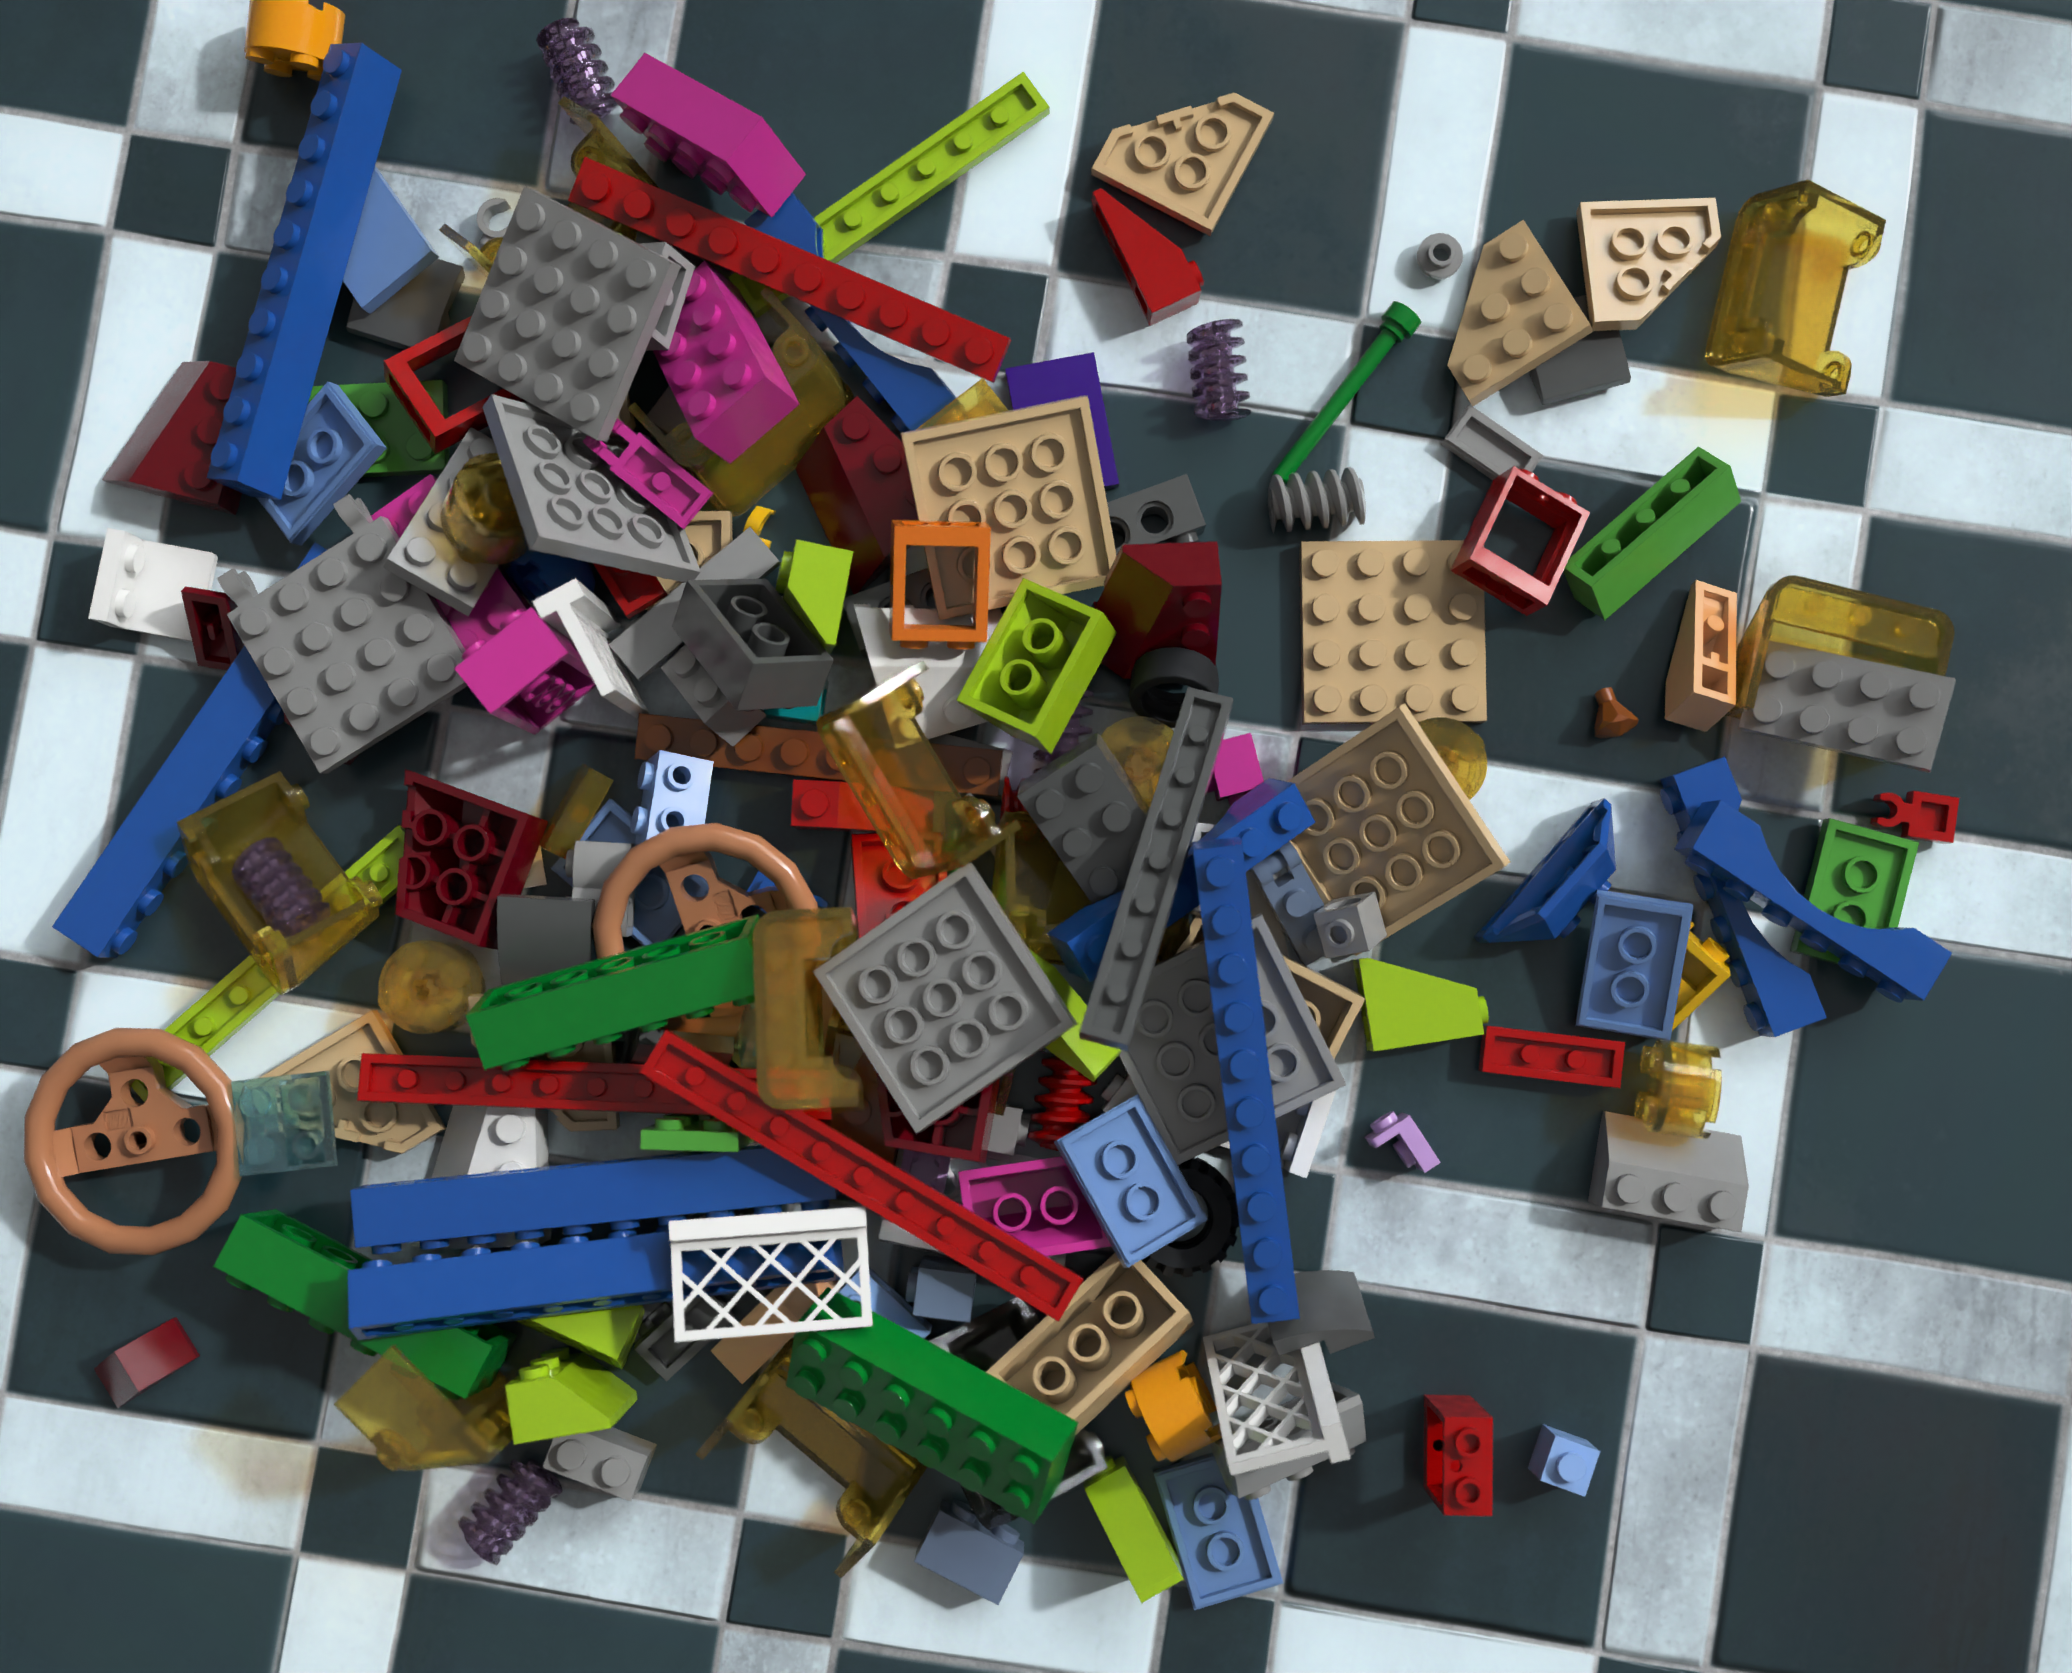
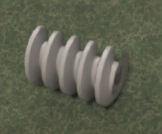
M1346 467L1343 470L1341 480L1334 469H1328L1325 472L1323 482L1316 471H1309L1305 484H1303L1298 473H1291L1286 486L1280 475H1273L1268 487V512L1272 532L1274 533L1277 520H1282L1287 532H1292L1295 518H1300L1305 530H1310L1313 516H1318L1323 528H1328L1331 515L1333 514L1337 515L1341 526L1344 527L1347 525L1349 513L1353 512L1359 524L1364 525L1366 502L1362 480L1358 479L1355 470L1351 467Z

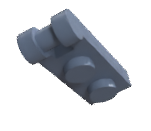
M1289 841L1276 850V852L1252 867L1250 871L1296 955L1307 966L1325 955L1314 918V913L1325 905L1307 874L1298 852ZM1286 867L1288 872L1274 880L1273 875Z

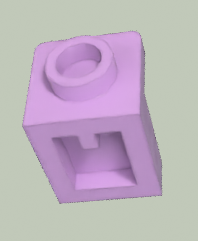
M1390 1111L1370 1124L1373 1132L1365 1136L1368 1144L1377 1148L1396 1136L1399 1141L1394 1143L1393 1147L1408 1168L1415 1165L1417 1169L1426 1173L1441 1163L1410 1115L1402 1112L1396 1116L1394 1111Z

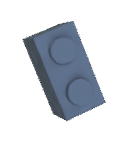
M923 1255L919 1267L912 1266L907 1283L906 1301L914 1302L913 1316L970 1323L977 1273L954 1259Z
M941 1500L916 1550L914 1562L999 1605L1024 1555V1541L1018 1539L1020 1536L1018 1531L1005 1523L995 1521L994 1525H991L977 1518V1510L962 1501L953 1500L952 1504Z

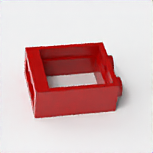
M472 316L384 360L385 381L435 454L463 440L469 428L472 427L480 431L489 426L483 406L490 396L445 419L414 374V371L459 349ZM504 388L493 393V395L519 402L525 401Z
M1513 466L1493 480L1450 571L1528 616L1548 605L1590 512L1577 505V501L1572 496L1563 492H1556L1541 483L1534 473ZM1505 499L1555 528L1533 576L1483 547Z
M1424 1394L1423 1488L1443 1515L1492 1516L1493 1417L1470 1395ZM1442 1440L1443 1447L1440 1450L1434 1449V1441Z

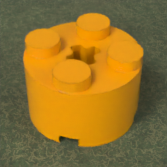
M250 0L244 46L245 58L264 64V71L272 75L292 77V70L307 71V77L320 81L323 72V61L329 51L330 44H342L345 14L337 7L325 2L323 4V11L310 5L309 0Z
M1180 1350L1150 1365L1131 1381V1389L1125 1392L1126 1400L1132 1413L1136 1418L1143 1416L1151 1432L1146 1435L1150 1450L1158 1462L1166 1458L1174 1462L1222 1439L1220 1423L1213 1426L1210 1413L1217 1411L1215 1402L1194 1362L1186 1366L1184 1365L1188 1355L1185 1350Z

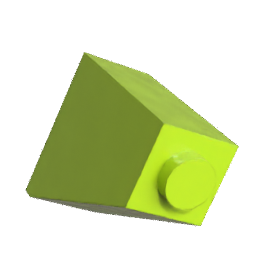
M1371 958L1352 959L1357 992L1365 998L1360 1010L1367 1050L1374 1052L1484 1035L1483 1024L1488 1023L1489 1014L1484 996L1478 997L1477 988Z
M1107 1456L1092 1464L1087 1469L1089 1475L1083 1477L1084 1490L1139 1600L1143 1603L1184 1580L1177 1553L1124 1456L1113 1460L1111 1456Z

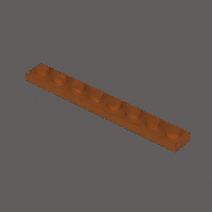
M639 713L634 758L648 760L659 750L714 761L713 767L999 796L1003 751L924 742L896 748L894 739L756 725L732 747L704 724L701 719Z

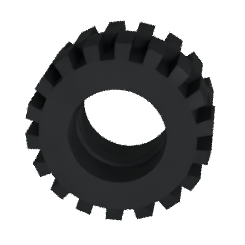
M1198 1157L1189 1159L1177 1166L1190 1189L1197 1192L1205 1201L1208 1220L1195 1237L1186 1241H1172L1142 1259L1145 1265L1153 1270L1154 1268L1161 1270L1164 1275L1173 1277V1273L1182 1274L1183 1277H1193V1272L1200 1270L1203 1273L1212 1270L1211 1265L1217 1260L1221 1263L1228 1256L1226 1251L1230 1245L1234 1247L1238 1238L1236 1230L1240 1225L1236 1195L1232 1190V1186L1215 1167Z

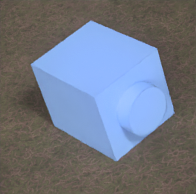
M1542 1424L1528 1469L1542 1482L1585 1497L1600 1451L1586 1439Z

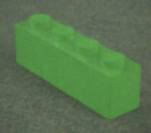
M1699 446L1569 558L1563 572L1574 599L1603 620L1611 616L1741 502L1731 466Z

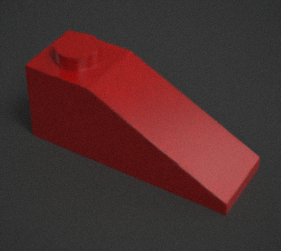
M1102 188L1093 191L1092 209L1149 326L1198 304L1201 294L1200 287L1204 286V280L1194 260L1188 262L1181 248Z
M793 779L791 826L800 830L868 833L933 831L935 790L840 781Z

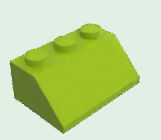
M796 539L793 552L784 551L775 589L778 593L783 594V599L830 655L836 645L853 551Z
M1023 578L956 701L1012 737L1052 754L1117 632L1103 612Z
M635 1305L515 1321L622 1370L645 1315V1310L643 1306Z
M568 1347L540 1353L541 1358L531 1360L530 1366L519 1369V1375L505 1385L514 1444L610 1429L638 1400L635 1389L584 1352L569 1354Z

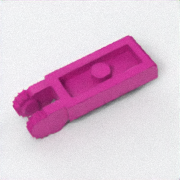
M618 418L612 432L619 434L630 443L619 457L607 447L605 442L596 440L588 435L582 442L611 465L610 470L683 529L686 528L713 494L710 489L640 432L636 434Z

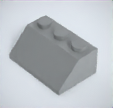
M1602 1111L1588 1202L1602 1208L1742 1232L1749 1184L1741 1135Z
M1331 1382L1349 1454L1352 1456L1355 1453L1354 1447L1366 1442L1363 1403L1359 1394ZM1295 1398L1279 1406L1292 1410L1302 1398ZM1268 1416L1258 1428L1272 1433L1282 1420ZM1296 1426L1286 1438L1294 1441L1313 1436V1433ZM1223 1438L1210 1444L1227 1490L1238 1499L1242 1497L1245 1500L1259 1498L1271 1491V1484L1287 1478V1481L1304 1478L1313 1472V1465L1329 1459V1462H1331L1328 1451L1231 1476ZM1248 1438L1237 1451V1455L1255 1451L1262 1443Z

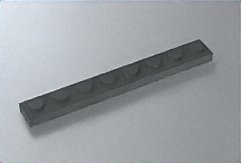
M1191 687L1187 688L1079 1031L1081 1039L1127 1052L1129 1050L1231 715L1234 698Z

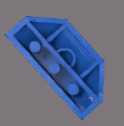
M1605 798L1594 801L1589 805L1473 938L1479 943L1556 939L1558 935L1563 939L1577 927L1581 921V918L1577 915L1578 912L1588 901L1595 904L1597 889L1604 891L1610 889L1612 884L1607 879L1616 870L1612 807Z

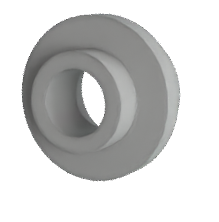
M1435 233L1423 240L1417 251L1419 268L1425 275L1433 279H1446L1457 272L1463 260L1461 245L1454 237L1445 233ZM1438 248L1445 250L1448 254V259L1445 261L1437 260L1433 255V250Z

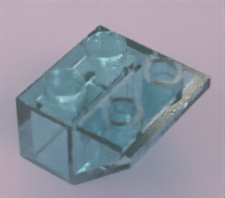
M329 1070L231 1081L240 1176L338 1165Z

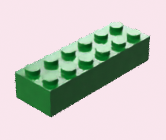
M757 914L488 989L466 1014V1018L484 1070L501 1066L502 1071H508L529 1063V1057L547 1053L548 1058L568 1054L576 1049L575 1044L593 1040L594 1045H602L620 1038L622 1031L639 1027L640 1032H649L667 1025L668 1019L685 1014L687 1019H696L712 1013L715 1010L714 1006L732 1001L735 1007L753 1003L761 998L760 993L765 992L775 966L759 915Z
M277 1209L240 1215L213 1266L227 1274L225 1280L228 1283L248 1291L255 1288L268 1295L266 1301L273 1307L285 1312H293L295 1309L310 1317L308 1324L313 1328L327 1334H335L337 1331L352 1339L350 1346L355 1350L369 1356H376L378 1353L392 1360L391 1367L395 1371L410 1378H418L420 1375L435 1383L433 1389L446 1398L457 1401L461 1397L467 1399L493 1384L517 1335L491 1323L358 1340L349 1329L348 1270L361 1269L363 1263L373 1260Z
M827 1287L818 1298L822 1301L832 1289ZM838 1292L826 1304L840 1318L862 1317L861 1305ZM814 1302L798 1322H804L818 1305ZM822 1309L812 1321L833 1318ZM873 1311V1326L795 1332L786 1381L787 1387L794 1390L799 1396L810 1399L832 1411L840 1419L851 1422L875 1435L883 1443L893 1445L918 1459L926 1467L934 1468L954 1479L964 1488L990 1499L1002 1506L1007 1512L1035 1524L1061 1484L1079 1422Z

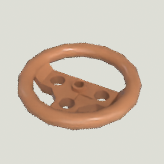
M719 823L670 827L632 847L603 883L592 923L597 959L624 952L621 925L629 897L648 872L660 866L665 872L686 934L703 930L705 925L714 927L742 919V910L750 905H757L763 908L768 916V922L762 926L766 939L781 934H793L794 945L785 975L764 1000L737 1007L733 1006L732 1001L714 1006L715 1010L710 1013L711 1017L687 1019L684 1014L669 1018L668 1024L659 1029L734 1037L735 1043L743 1042L782 1022L810 989L814 976L813 971L816 970L822 950L818 903L796 864L760 835ZM714 851L749 862L773 881L775 886H768L748 892L720 878L714 859L709 852ZM689 875L703 877L709 886L708 893L702 897L691 896L684 888V879Z
M116 1027L73 1044L41 1076L24 1119V1162L39 1202L69 1235L109 1254L157 1255L196 1240L230 1207L247 1168L248 1122L232 1080L201 1047L162 1029ZM158 1060L183 1071L205 1095L208 1103L192 1106L167 1088L163 1066ZM100 1065L108 1073L112 1098L99 1117L93 1123L55 1130V1120L68 1090L91 1067ZM136 1079L142 1081L148 1090V1097L144 1104L136 1102L131 1095V1085ZM187 1118L195 1120L200 1127L201 1133L196 1143L189 1141L185 1137L183 1124ZM98 1133L106 1135L110 1140L111 1151L107 1157L101 1156L95 1149L94 1141ZM212 1151L217 1152V1163L204 1193L182 1215L151 1227L120 1226L90 1212L66 1186L63 1178L84 1172Z

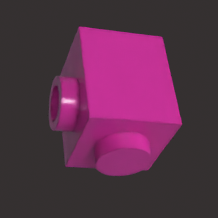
M1251 733L1222 741L1207 793L1214 791L1217 801L1228 799L1231 806L1239 798L1264 782Z

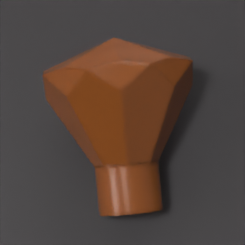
M1611 687L1603 688L1595 693L1599 705L1594 727L1595 737L1600 739L1618 737L1627 733L1638 724L1639 719L1616 700Z

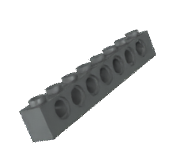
M1187 474L1107 502L1112 530H1116L1122 535L1124 539L1122 545L1199 542L1198 536L1203 534L1206 527ZM1150 514L1159 515L1166 522V529L1157 534L1149 533L1143 528L1141 520ZM1121 546L1119 548H1116V555L1118 554ZM928 568L906 575L905 605H913L914 608L930 609L927 606V602L933 591ZM890 582L844 598L843 605L863 657L868 656L854 604H870L872 608H890ZM1005 606V607H1000L1001 610H1002V613L1005 612L1007 606Z

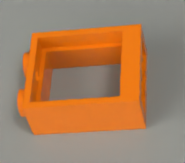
M891 520L889 634L892 641H900V647L922 649L928 647V641H947L948 648L965 650L974 649L975 642H987L991 527L986 522ZM906 545L975 547L973 625L904 624Z

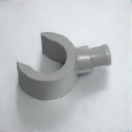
M493 198L487 200L481 205L477 213V224L483 235L479 241L480 247L477 253H475V257L484 263H489L492 253L496 252L498 246L501 245L507 228L501 231L489 229V222L495 214L511 209L505 199Z

